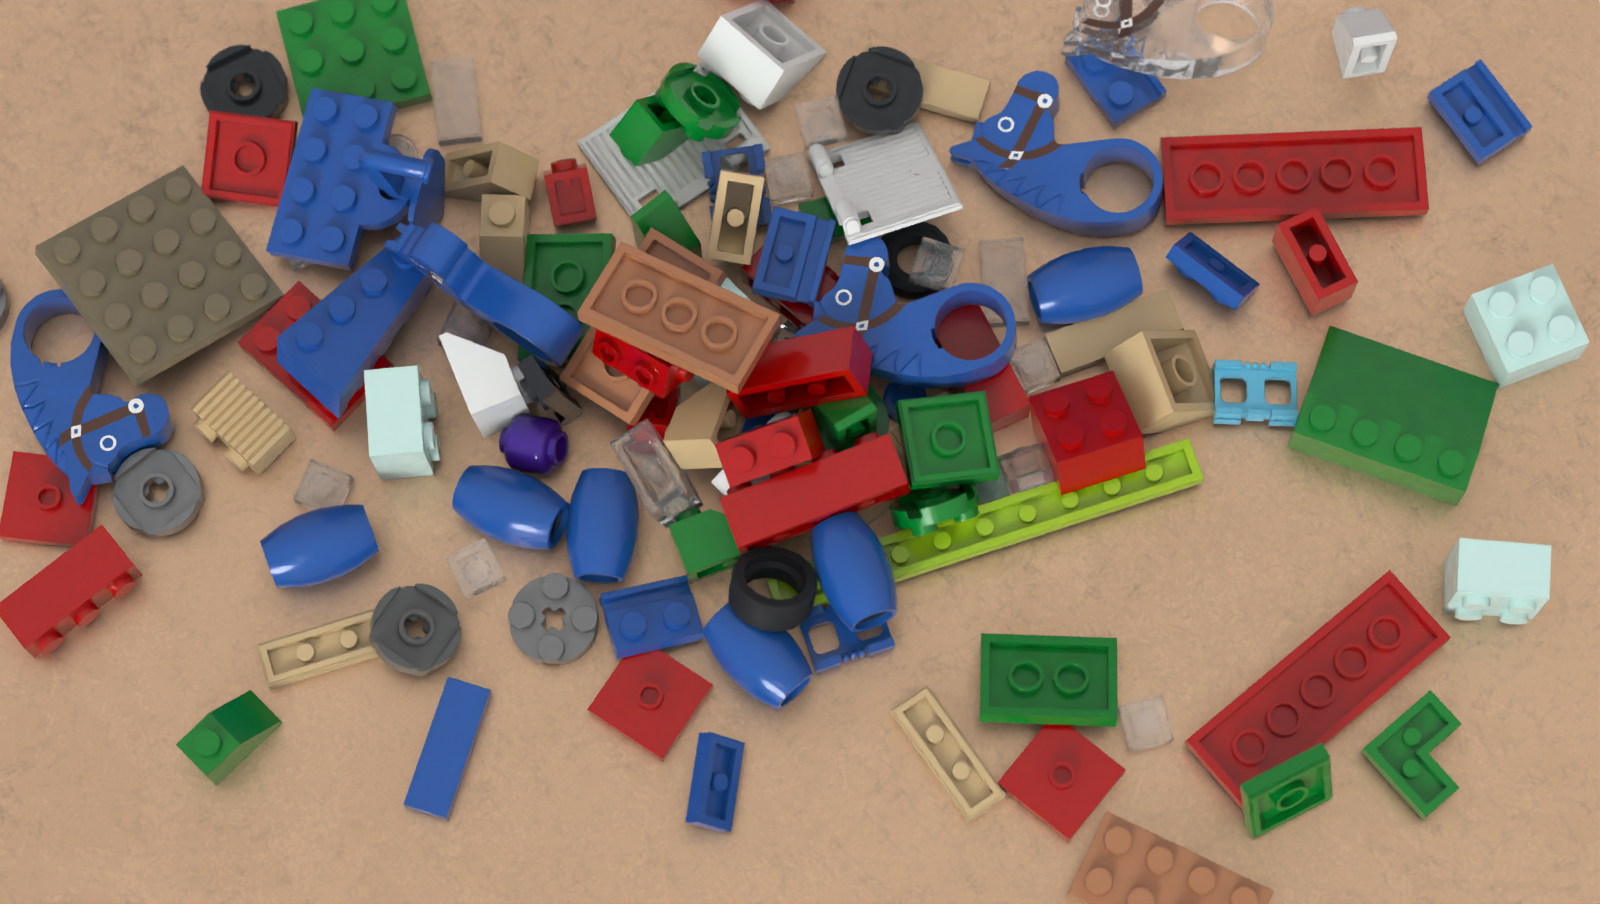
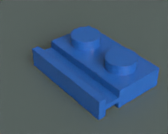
M1112 29L1103 36L1101 34L1097 37L1117 36V29ZM1088 42L1067 55L1065 64L1113 129L1143 112L1158 99L1165 98L1166 89L1131 42L1128 43L1124 54L1114 57L1113 54L1117 45H1100Z
M1481 59L1476 61L1470 68L1462 70L1431 90L1427 97L1478 165L1514 143L1517 138L1528 134L1532 128L1531 123Z
M774 206L752 286L753 294L792 303L801 302L814 308V301H817L834 238L836 220L818 219L815 215Z
M687 575L600 594L599 602L603 608L605 623L616 659L703 640V626L693 593H691Z

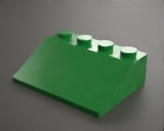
M1329 326L1287 447L1457 506L1466 493L1480 451L1498 383Z

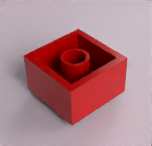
M1113 370L1028 397L1034 434L1061 495L1146 469L1143 435Z

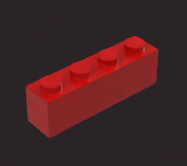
M878 433L867 434L853 442L854 447L839 453H837L836 449L826 450L824 453L811 459L812 463L797 469L791 466L770 473V479L755 485L751 481H747L730 487L726 491L727 495L719 498L740 554L743 555L753 548L773 546L812 531L817 524L832 516L846 512L859 513L909 494V483L889 433L880 437Z

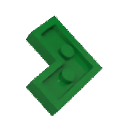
M1431 690L1361 751L1423 820L1460 788L1429 754L1461 725V722Z

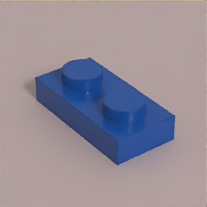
M1191 231L1176 242L1166 256L1169 261L1175 264L1179 273L1189 279L1196 280L1210 291L1211 296L1217 302L1230 306L1234 310L1246 302L1260 285Z
M712 732L699 733L686 823L717 832H731L744 742Z

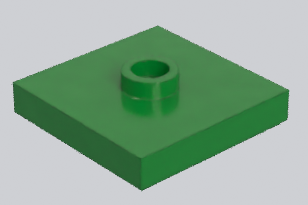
M985 391L897 400L895 408L910 490L999 479L1000 469Z
M1322 743L1240 784L1245 826L1253 838L1332 799L1330 755Z

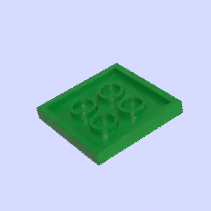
M317 0L276 11L303 117L312 88L393 102L398 109L433 100L406 0Z

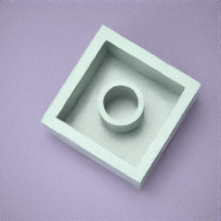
M1553 264L1471 294L1463 309V313L1495 382L1498 383V389L1579 359L1590 343Z
M418 365L364 370L369 457L380 479L389 480L434 475L433 461L441 460L439 436L435 434L433 422H430V419L438 418L436 394L432 392L430 379H423Z
M1459 538L1444 561L1442 612L1455 613L1454 617L1460 620H1480L1482 615L1499 616L1500 622L1506 624L1527 623L1528 619H1533L1550 599L1551 545Z

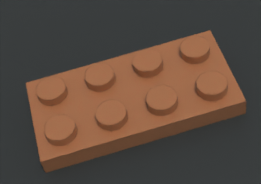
M652 227L638 248L720 287L728 275ZM590 326L560 375L559 380L635 427L653 398L654 393L639 386L635 381L613 367L606 365L593 355L592 350L596 328Z
M621 241L578 310V320L739 394L780 325L781 314Z
M1106 811L1067 896L1083 904H1268L1274 891Z

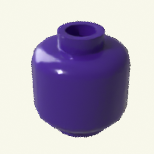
M521 414L512 420L509 427H505L502 430L499 439L500 451L504 453L509 467L516 471L548 475L557 466H561L564 463L568 453V436L566 432L562 431L558 421L551 418Z

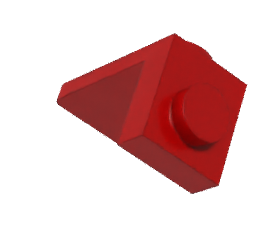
M596 329L592 350L593 355L662 399L682 382L688 383L695 376V374Z

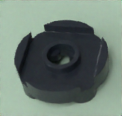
M234 45L217 53L206 66L207 72L204 75L203 82L201 80L200 93L209 114L210 110L276 118L288 106L287 94L289 86L287 76L279 60L266 50L263 52L259 49H251L250 45ZM245 79L248 84L256 83L252 93L247 96L242 94L235 95L233 93L239 89L237 82Z
M877 46L869 48L868 51L862 52L858 56L854 55L847 60L838 75L836 93L842 115L855 128L874 135L896 134L901 132L918 114L923 101V84L915 64L906 54L894 48ZM880 80L886 81L887 90L892 92L890 97H883L881 101L873 100V94L868 91L869 86H877Z

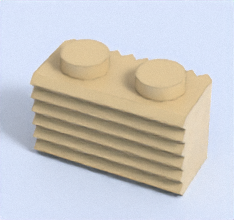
M227 371L190 407L198 419L193 424L195 428L211 443L218 437L229 448L224 454L241 471H244L249 466L258 475L262 474L264 469L269 467L270 463L275 461L277 456L281 455L283 450L288 448L289 444L294 442L296 438L291 428L230 371Z

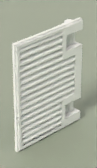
M705 61L698 63L694 72L704 77L709 71L711 72ZM741 107L736 112L737 117L741 116V120L729 136L723 139L705 137L701 142L689 139L662 160L637 167L623 156L619 146L609 135L628 109L577 142L580 149L630 218L642 208L639 202L655 191L659 195L666 190L679 210L711 189L707 185L710 179H705L701 152L727 149L725 146L739 136H742L745 141L734 148L762 143L763 154L771 150ZM744 153L722 156L720 158V169L738 172L741 170L740 164L748 160V157Z
M919 122L907 124L901 132L896 134L873 135L829 150H825L823 145L816 143L811 145L808 151L810 165L813 170L816 169L818 182L839 226H843L845 238L849 245L963 208ZM842 161L844 166L836 169L833 168V163ZM870 217L871 223L861 225L860 219Z

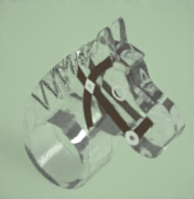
M1085 0L1083 6L1076 7L1073 19L1074 29L1064 37L1061 55L1093 54L1099 59L1120 68L1163 78L1204 79L1221 76L1252 63L1261 55L1274 20V5L1272 0ZM1214 3H1230L1246 10L1255 20L1258 31L1246 38L1226 39L1211 32L1206 33L1196 20L1198 12L1202 8Z

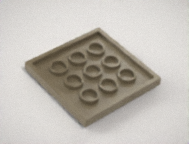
M184 165L38 244L35 250V255L136 387L269 311L284 296L207 195L202 193L203 190Z

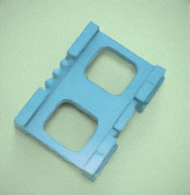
M1215 359L1212 366L1215 409L1213 424L1240 425L1241 418H1245L1246 421H1264V419H1268L1269 426L1295 427L1298 419L1297 363L1270 362L1268 366L1266 363H1261L1259 366L1257 362H1254L1251 366L1249 362L1242 365V360ZM1224 378L1244 380L1246 383V401L1243 403L1224 402L1221 399L1220 381ZM1267 380L1287 381L1290 384V403L1269 404L1266 402L1265 382Z

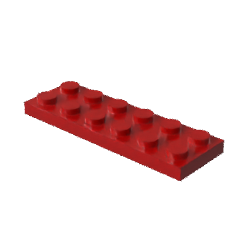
M1422 127L1161 137L1160 139L1165 225L1285 221L1316 206L1324 219L1427 215L1429 210Z
M1389 570L1190 736L1184 744L1243 810L1240 784L1320 743L1325 746L1447 643L1451 637Z

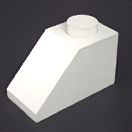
M1353 7L1345 10L1341 15H1337L1332 35L1342 79L1385 72L1396 44L1397 36L1396 31L1380 8L1367 10L1365 7Z

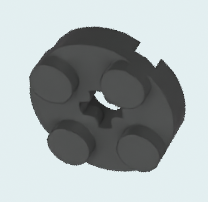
M415 584V586H405L402 588L399 586L388 591L376 605L370 620L369 642L376 650L377 655L391 668L403 673H411L414 676H424L430 671L443 666L455 652L461 638V627L457 617L458 611L454 602L436 587L428 584ZM417 619L423 621L425 624L422 630L427 635L424 638L419 636L411 638L407 635L408 629L404 626V622L414 623Z

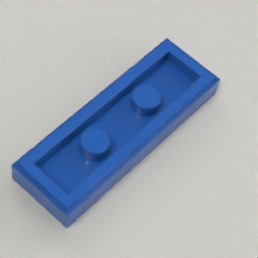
M451 677L447 678L403 804L406 808L447 821L449 820L492 695L490 689Z

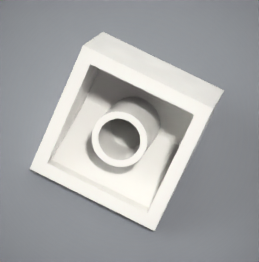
M759 0L721 15L697 55L708 64L712 73L725 79L738 90L745 102L756 106L760 110L782 100L823 59L827 52L768 0Z
M448 332L439 335L469 412L484 438L502 431L505 427H509L512 420L521 414L531 415L528 404L533 401L519 383L524 378V375L518 366L511 368L505 354Z

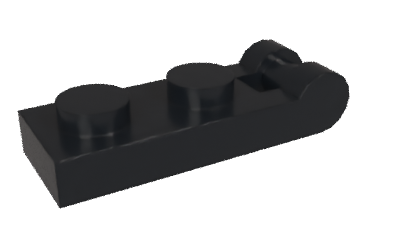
M532 354L517 364L524 375V378L519 383L525 393L534 403L538 401L545 411L552 408L555 411L554 415L561 425H567L581 416L583 409L577 400L570 396L566 390L567 385L559 380L560 375Z

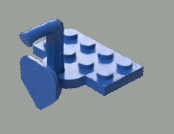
M312 88L266 251L272 256L353 271L364 230H382L398 223L407 213L408 226L412 222L414 225L426 228L430 222L437 224L441 220L445 209L444 157L437 149L432 148L425 152L423 159L404 156L398 149L388 145L398 109L393 102Z

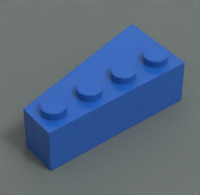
M400 234L396 239H394V241H398L402 234ZM385 247L277 337L276 362L339 419L347 409L348 402L365 383L364 370H371L380 356H384L392 344V339L401 326H405L434 282L406 260Z

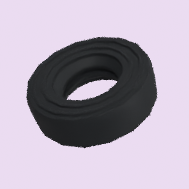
M923 221L886 233L881 237L888 250L890 261L888 279L894 294L906 299H921L936 293L947 283L953 269V250L947 236L936 226ZM909 245L922 246L929 252L931 264L923 273L918 275L908 274L898 265L897 257L899 252Z

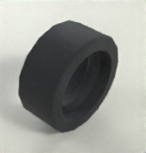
M773 546L753 548L741 555L733 566L728 601L734 614L750 626L773 632L791 630L804 623L812 612L817 592V575L812 565L805 558L791 550ZM763 578L776 579L790 585L798 595L782 600L767 598L756 593L748 583Z

